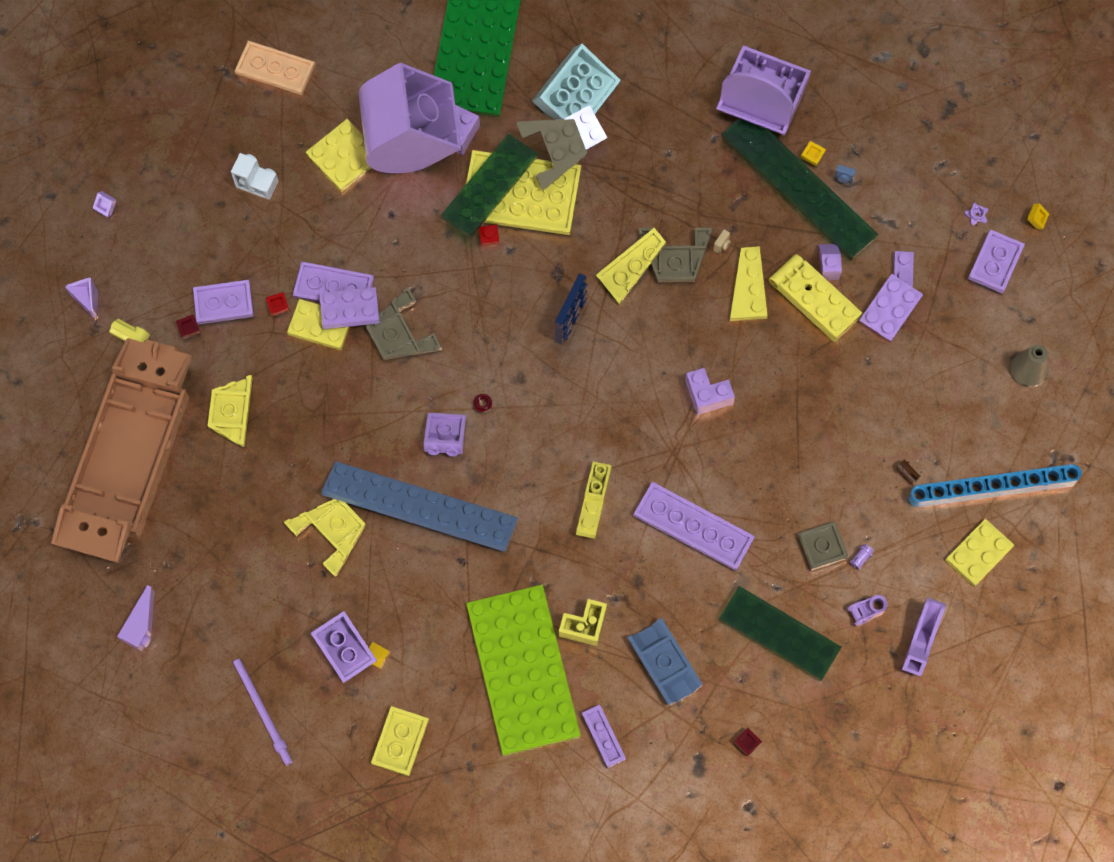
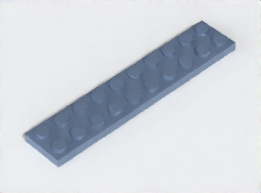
M335 461L322 489V495L503 552H506L518 522V517Z

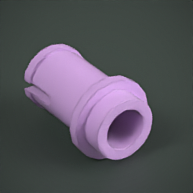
M867 544L860 546V550L850 561L859 570L869 556H873L874 550Z

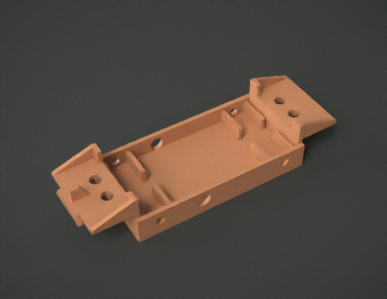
M126 339L112 366V376L67 498L60 507L51 542L52 545L119 563L128 535L140 538L190 398L186 390L181 387L192 355L182 353L174 346L147 339L144 342ZM142 363L147 365L144 371L138 370V366ZM160 368L165 370L162 376L156 374V371ZM82 523L89 525L86 531L80 530ZM101 528L107 529L105 536L98 535V531Z

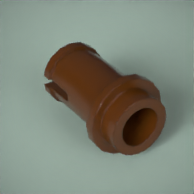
M904 459L897 466L898 472H901L913 484L921 475L911 467L909 461L907 462Z

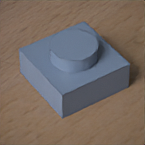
M838 164L834 179L841 183L852 184L856 170Z

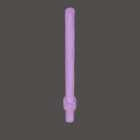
M236 659L233 663L274 742L273 746L276 752L280 754L285 766L292 764L293 761L286 750L287 745L285 741L281 740L241 659Z

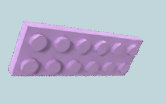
M654 482L649 486L633 515L737 571L755 538L752 534Z

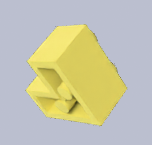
M588 599L583 617L564 613L559 629V637L597 646L607 611V603Z

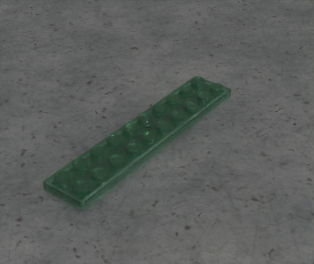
M739 118L722 133V138L833 244L837 245L850 260L854 259L878 237V233L767 128Z

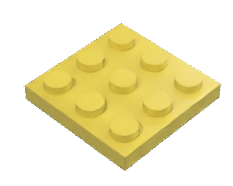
M348 119L305 152L306 156L341 192L371 169L366 162L364 137Z

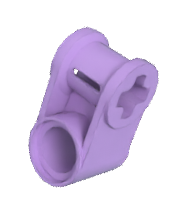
M875 595L864 601H859L847 609L852 612L856 621L855 625L860 626L883 615L887 608V600L881 595ZM879 602L883 608L876 610L872 603Z

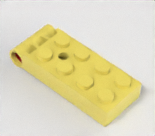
M794 254L769 278L770 284L834 343L861 318L862 312L806 260L804 261L797 254Z

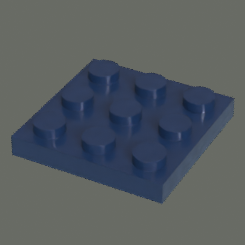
M581 273L578 274L555 320V342L561 345L570 338L572 333L571 327L577 323L580 317L578 312L580 308L585 307L588 300L586 298L588 293L586 290L588 287L586 276Z

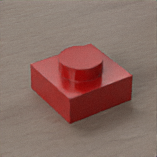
M497 224L479 227L481 247L500 244Z
M284 292L266 297L272 317L290 311Z

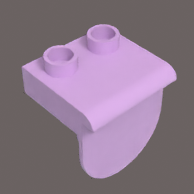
M743 45L731 73L723 81L720 101L716 110L785 135L807 87L811 71Z

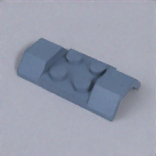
M662 618L638 634L628 637L640 661L668 705L678 703L703 686Z

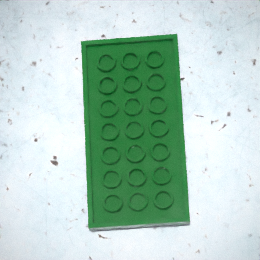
M448 0L434 76L453 84L455 105L476 115L500 118L521 0Z

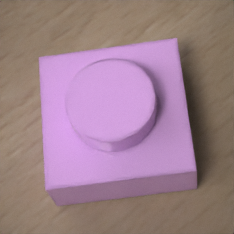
M100 191L97 193L93 209L109 217L113 213L116 199Z

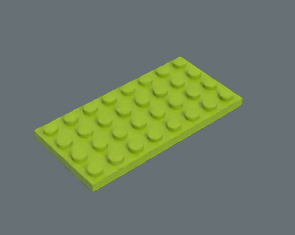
M543 584L466 603L503 756L580 738L581 735Z

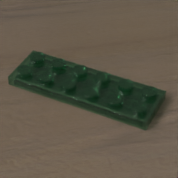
M508 133L441 214V218L472 238L536 160L538 153Z
M740 586L719 618V621L819 681L823 680L842 648L840 645Z

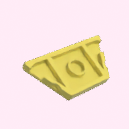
M248 375L245 379L238 382H230L224 387L220 386L212 389L208 428L241 447H245L253 381L252 375Z

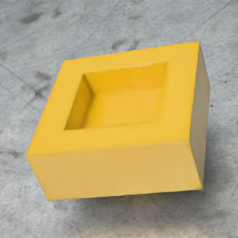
M810 141L803 151L801 159L817 167L826 149Z
M1040 203L1033 204L1027 220L1036 229H1043L1049 213Z
M372 642L369 649L377 661L371 665L381 669L390 651Z

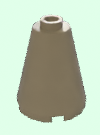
M1033 345L1013 358L1010 372L1018 384L1035 387L1045 381L1048 376L1049 365L1048 352L1044 346Z

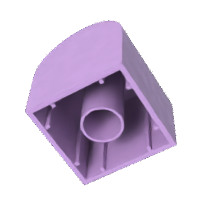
M398 63L370 79L359 89L366 162L372 169L384 173L414 172L424 169L461 149L453 84L406 64Z

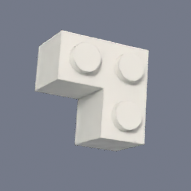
M240 153L231 170L236 188L270 200L279 182L275 171L269 168H260L257 159L250 154L244 155Z

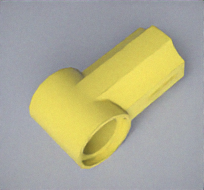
M120 319L112 323L109 331L110 334L123 341L129 338L144 342L150 337V334L144 329L137 326L133 327Z

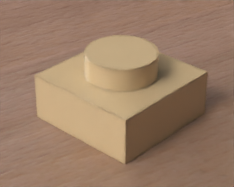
M725 229L722 231L714 243V252L720 255L722 250H726L731 243L729 240L730 232Z

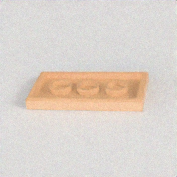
M248 41L236 66L235 74L303 95L316 64L314 61Z

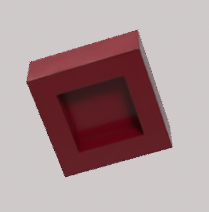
M194 315L176 320L183 340L200 334Z
M747 728L733 743L748 757L762 741Z

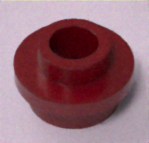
M487 394L477 395L473 401L474 408L481 413L488 412L492 408L491 397ZM482 401L487 403L485 406L479 405Z

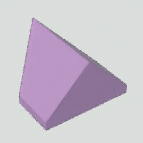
M91 277L68 284L65 287L68 293L95 318L97 316L98 290Z

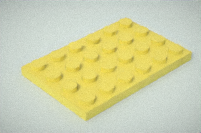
M472 150L460 220L570 235L581 165H574L548 186L547 189L542 191L536 174L554 168L552 161Z

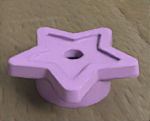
M974 203L971 210L965 211V215L971 218V225L977 222L987 223L985 214L989 209Z

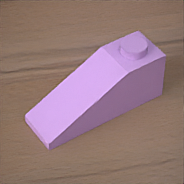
M149 585L145 588L117 636L122 642L140 651L149 645L152 634L155 591Z

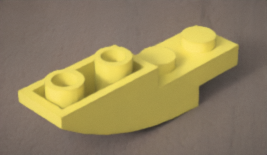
M593 461L576 535L595 539L612 465Z

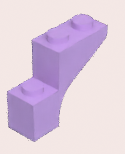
M930 598L926 599L915 626L902 670L918 676L922 675L946 604Z

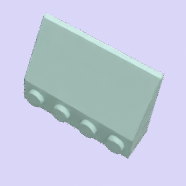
M583 44L573 47L533 98L532 102L555 120L565 119L589 105L595 114L621 80Z

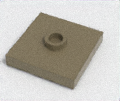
M835 521L798 533L811 571L849 558Z

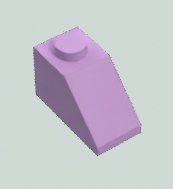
M819 244L820 274L826 280H839L842 267L838 245Z

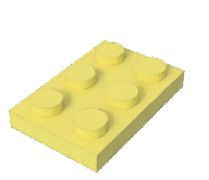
M299 299L287 334L342 350L350 326L323 329L321 305Z
M984 519L945 561L975 587L1014 547V544L988 520Z
M391 706L371 764L410 777L429 718Z

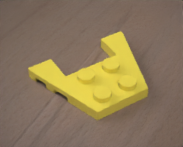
M336 499L284 522L295 536H298L305 528L313 524L337 549L322 563L334 577L338 575L366 527L362 519L345 502Z

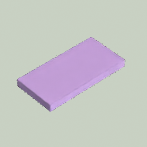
M301 261L292 296L293 298L320 303L319 293L372 288L374 275Z

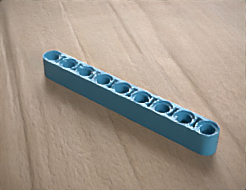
M1070 464L917 485L912 489L908 500L914 507H924L1071 487L1081 478L1082 471L1077 465ZM1067 472L1073 473L1075 479L1069 478ZM1048 475H1053L1056 481H1051ZM1029 478H1035L1037 484L1031 483ZM1010 480L1016 481L1018 486H1012ZM991 483H996L999 489L992 488ZM971 486H978L980 488V491H974ZM952 488H958L961 494H955ZM935 490L940 491L941 494H942V496H941V497L935 496L934 493H933V491H935ZM914 494H921L923 496V499H916Z

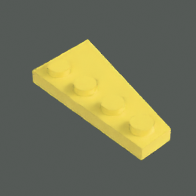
M653 228L596 274L619 304H621L666 245V241Z
M760 246L741 248L730 321L767 319Z

